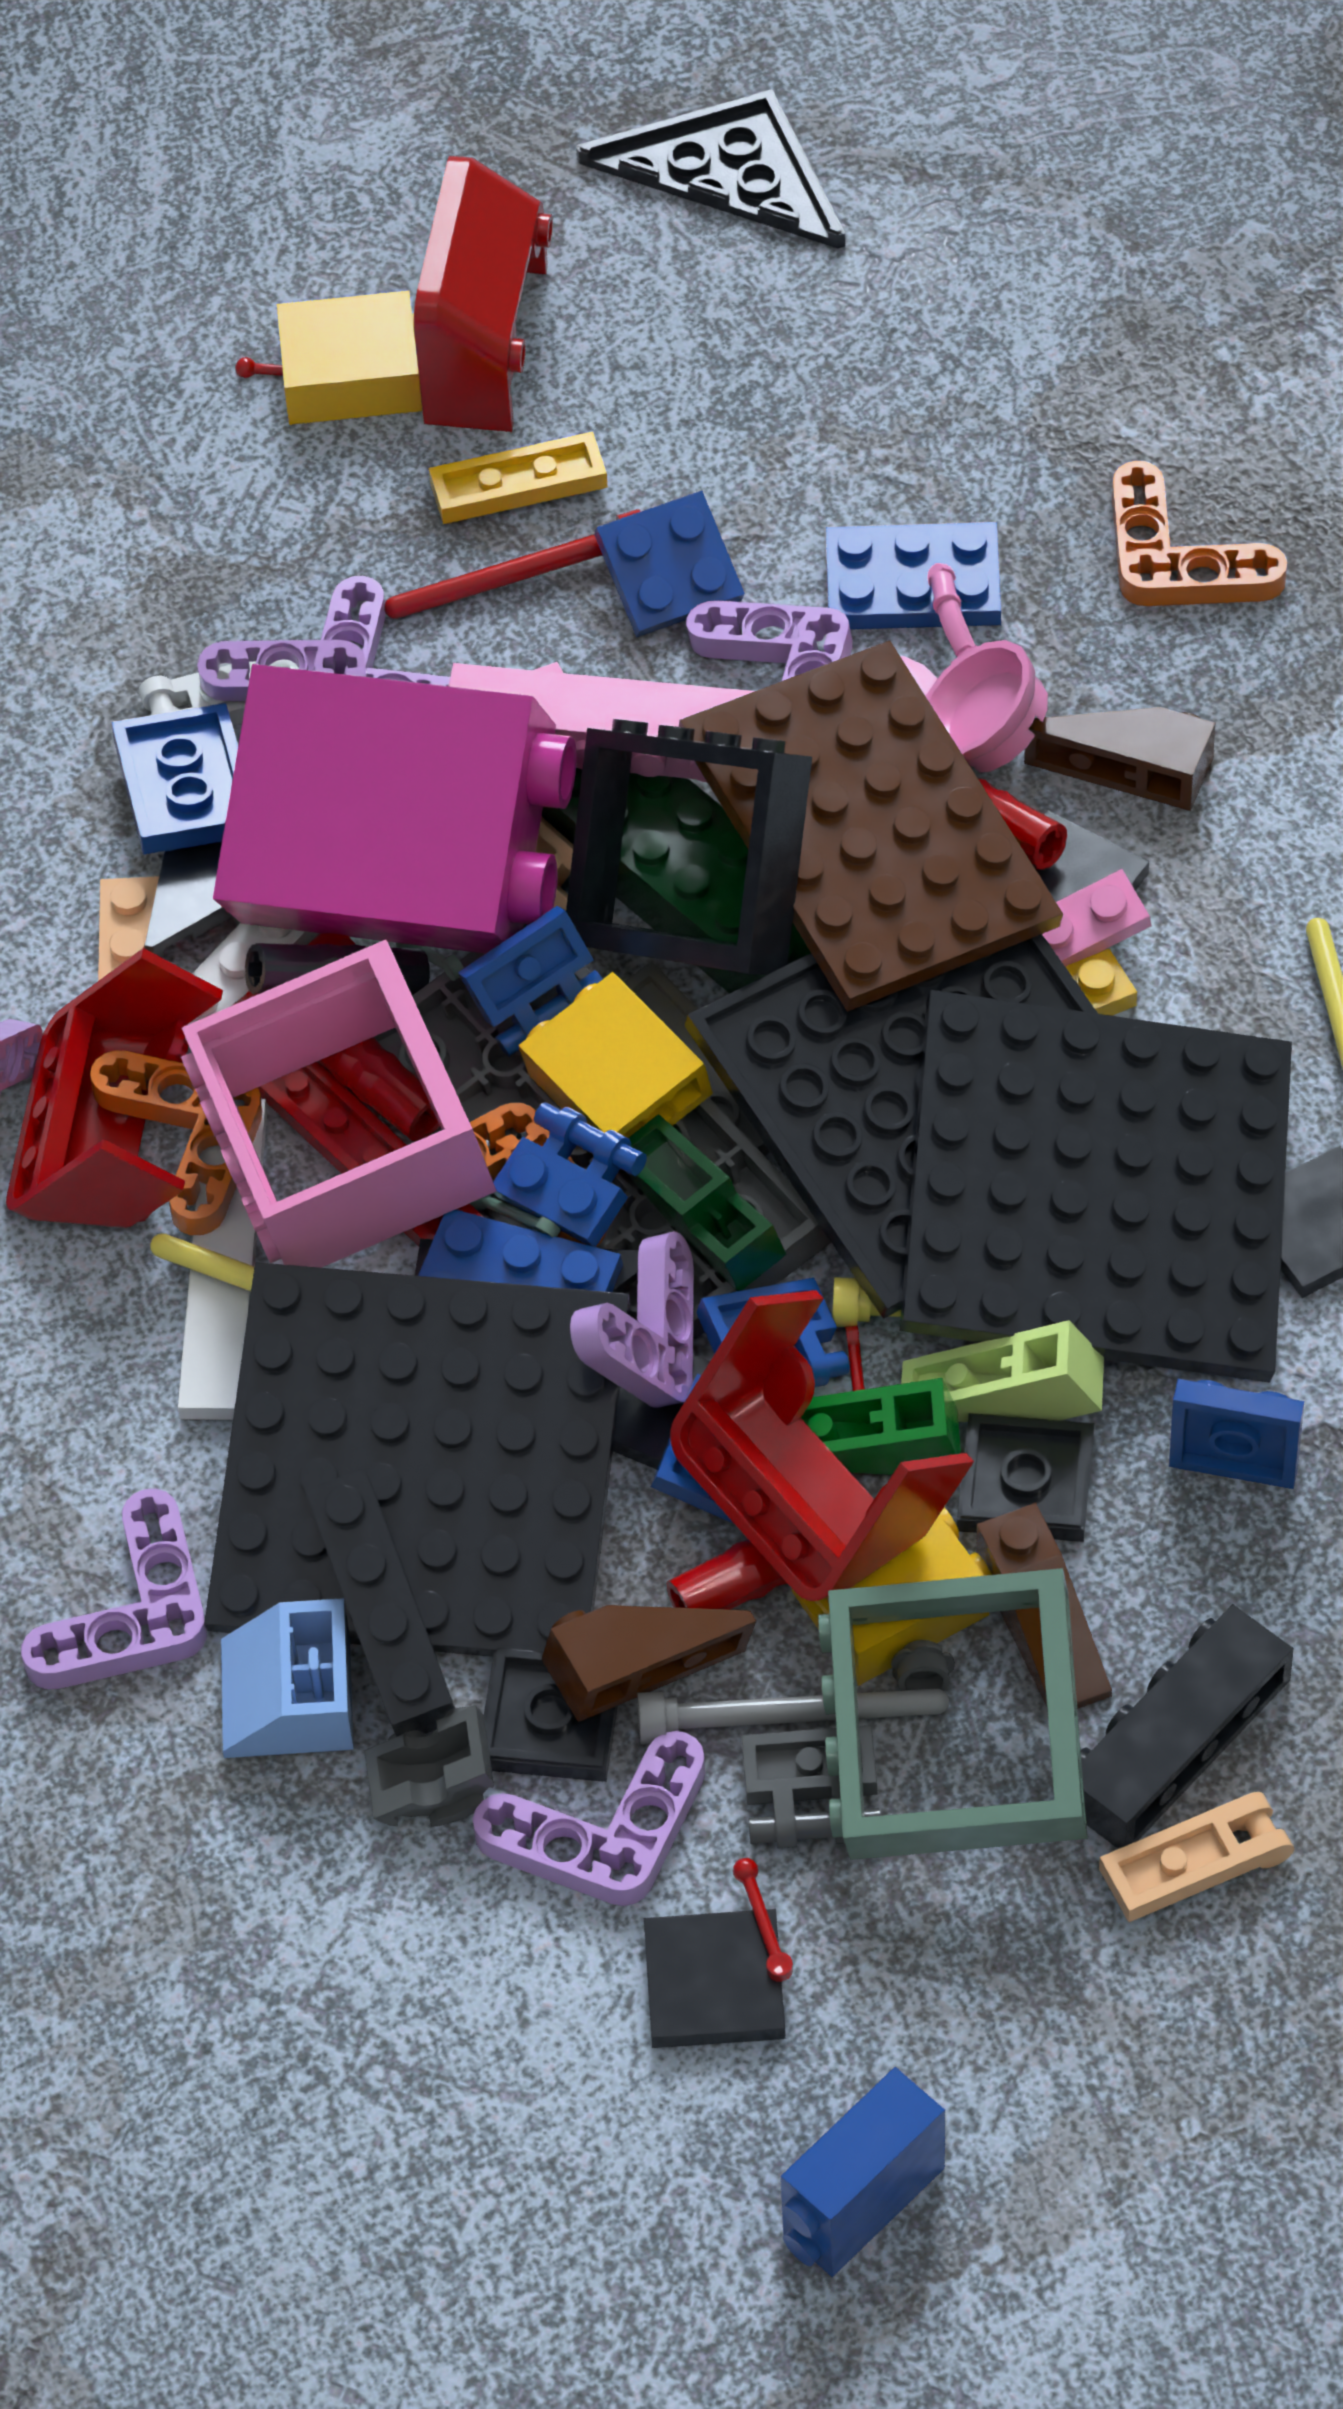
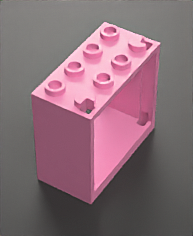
M386 939L182 1027L192 1051L181 1057L194 1089H196L201 1101L200 1104L214 1136H216L223 1158L239 1190L243 1205L270 1263L282 1259L284 1265L322 1268L497 1192L471 1124ZM396 1027L442 1130L277 1201L233 1097Z

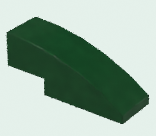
M656 1115L628 1137L631 1147L646 1154L647 1161L643 1170L638 1175L634 1176L628 1172L626 1173L669 1223L736 1291H742L787 1255L773 1224L736 1192L730 1177L661 1115Z

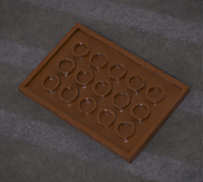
M890 640L679 720V727L695 729L694 741L704 742L706 731L742 735L741 747L752 748L753 737L785 741L784 753L812 756L796 898L793 905V924L847 1012L1060 927L1063 912ZM695 761L741 839L749 849L758 770Z

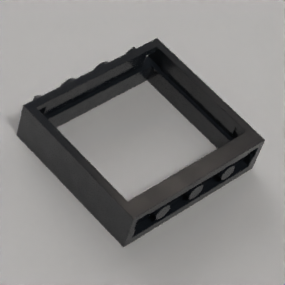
M613 718L612 730L587 728L566 912L586 947L746 974L768 975L788 964L794 915L793 905L796 898L812 756L784 753L785 741L753 737L752 748L741 747L742 735L706 731L704 742L694 741L695 729L659 725L658 736L647 734L649 723ZM632 752L758 770L737 943L612 923Z

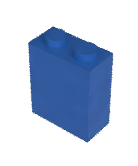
M894 2067L780 2176L783 2241L790 2252L803 2264L812 2266L816 2263L831 2277L835 2276L945 2169V2109L898 2068Z

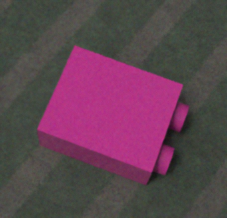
M252 664L213 900L241 924L313 933L341 934L354 938L379 941L386 939L387 942L486 954L522 930L524 924L529 925L554 908L558 876L556 857L553 854L536 852L543 807L565 809L570 801L576 772L575 740L571 736L555 735L556 724L538 701L529 695Z

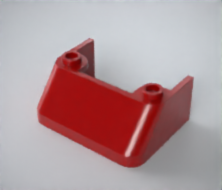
M450 155L447 159L416 293L414 332L424 424L512 432L514 419L511 383L514 372H523L526 357L525 339L517 338L516 318L526 273L547 274V248L550 247L552 240L553 216L552 214H544L543 203L473 157Z
M142 948L62 1007L52 1017L42 1035L6 1196V1205L9 1210L34 1221L129 1228L137 1222L145 1221L153 1211L183 1192L185 1180L138 1157L146 1119L111 1112L102 1108L96 1102L91 1084V1067L100 1056L115 1050L129 1051L182 1063L181 1057L186 1055L188 1051V1042L185 1039L182 1027L188 1025L221 1001L222 989ZM120 1075L116 1082H109V1086L118 1087L122 1080H129V1077ZM149 1080L147 1081V1090H142V1095H148Z
M817 1290L750 1297L673 1420L670 1432L671 1446L678 1461L795 1593L807 1601L829 1599V1590L852 1588L923 1539L974 1463L967 1453L900 1462L887 1484L881 1488L875 1499L801 1419L812 1401L815 1380L811 1366L794 1345L824 1299Z

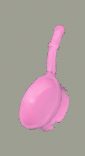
M936 563L930 568L927 575V580L934 596L933 609L939 615L944 632L957 658L941 673L926 694V698L969 766H973L979 773L991 772L1012 761L1030 744L1035 734L1029 730V727L1032 725L1035 716L1043 723L1047 712L1048 693L1042 682L1035 676V669L1021 646L1007 640L986 642L980 646L975 645L960 609L961 599L956 593L954 571L947 564Z

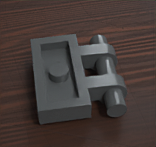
M863 1725L859 1726L863 1796L877 1795L872 1726ZM836 1728L741 1735L747 1805L773 1803L774 1816L748 1818L750 1844L776 1842L777 1849L797 1847V1840L833 1838L829 1812L794 1814L793 1802L841 1798L839 1776H829L826 1759V1737L837 1736ZM880 1808L864 1809L865 1817L880 1816ZM843 1837L835 1838L836 1844L844 1843Z

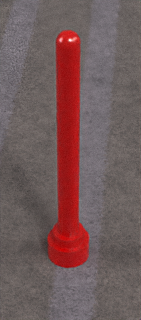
M635 509L626 513L616 515V520L633 515L641 511L639 509ZM593 534L392 596L386 600L384 610L390 618L399 619L603 555Z

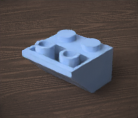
M344 1598L281 1602L221 1639L224 1758L354 1750L351 1647Z

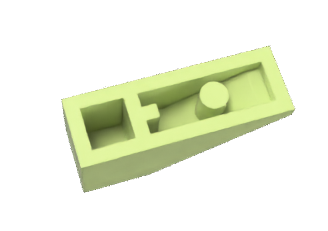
M1068 1320L1015 1333L1014 1336L982 1341L905 1360L902 1363L901 1384L943 1378L958 1409V1422H968L969 1413L1061 1421L1102 1411L1104 1357L1092 1347L1088 1339Z

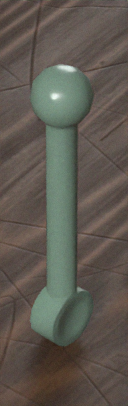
M396 943V948H421L425 951L429 962L444 969L452 981L460 978L458 972L464 967L454 954L445 957L426 946Z
M491 1194L469 1203L476 1210L488 1208L538 1232L548 1234L552 1238L554 1236L557 1237L561 1231L560 1227L549 1219L531 1215L493 1198Z

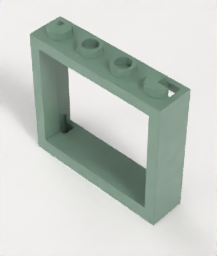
M1063 1568L828 1591L829 1614H820L818 1616V1627L822 1653H832L833 1675L822 1676V1694L825 1714H836L837 1736L826 1737V1759L829 1776H839L841 1797L829 1800V1813L833 1838L843 1837L850 1860L1088 1839L1069 1594ZM1040 1607L1054 1800L865 1817L853 1625Z

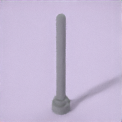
M941 1689L857 1693L859 1719L937 1715L945 1712L949 1706L948 1695ZM663 1691L637 1693L640 1745L651 1744L656 1737L666 1735V1732L679 1731V1729L836 1720V1714H825L823 1695L677 1703V1697L664 1698Z

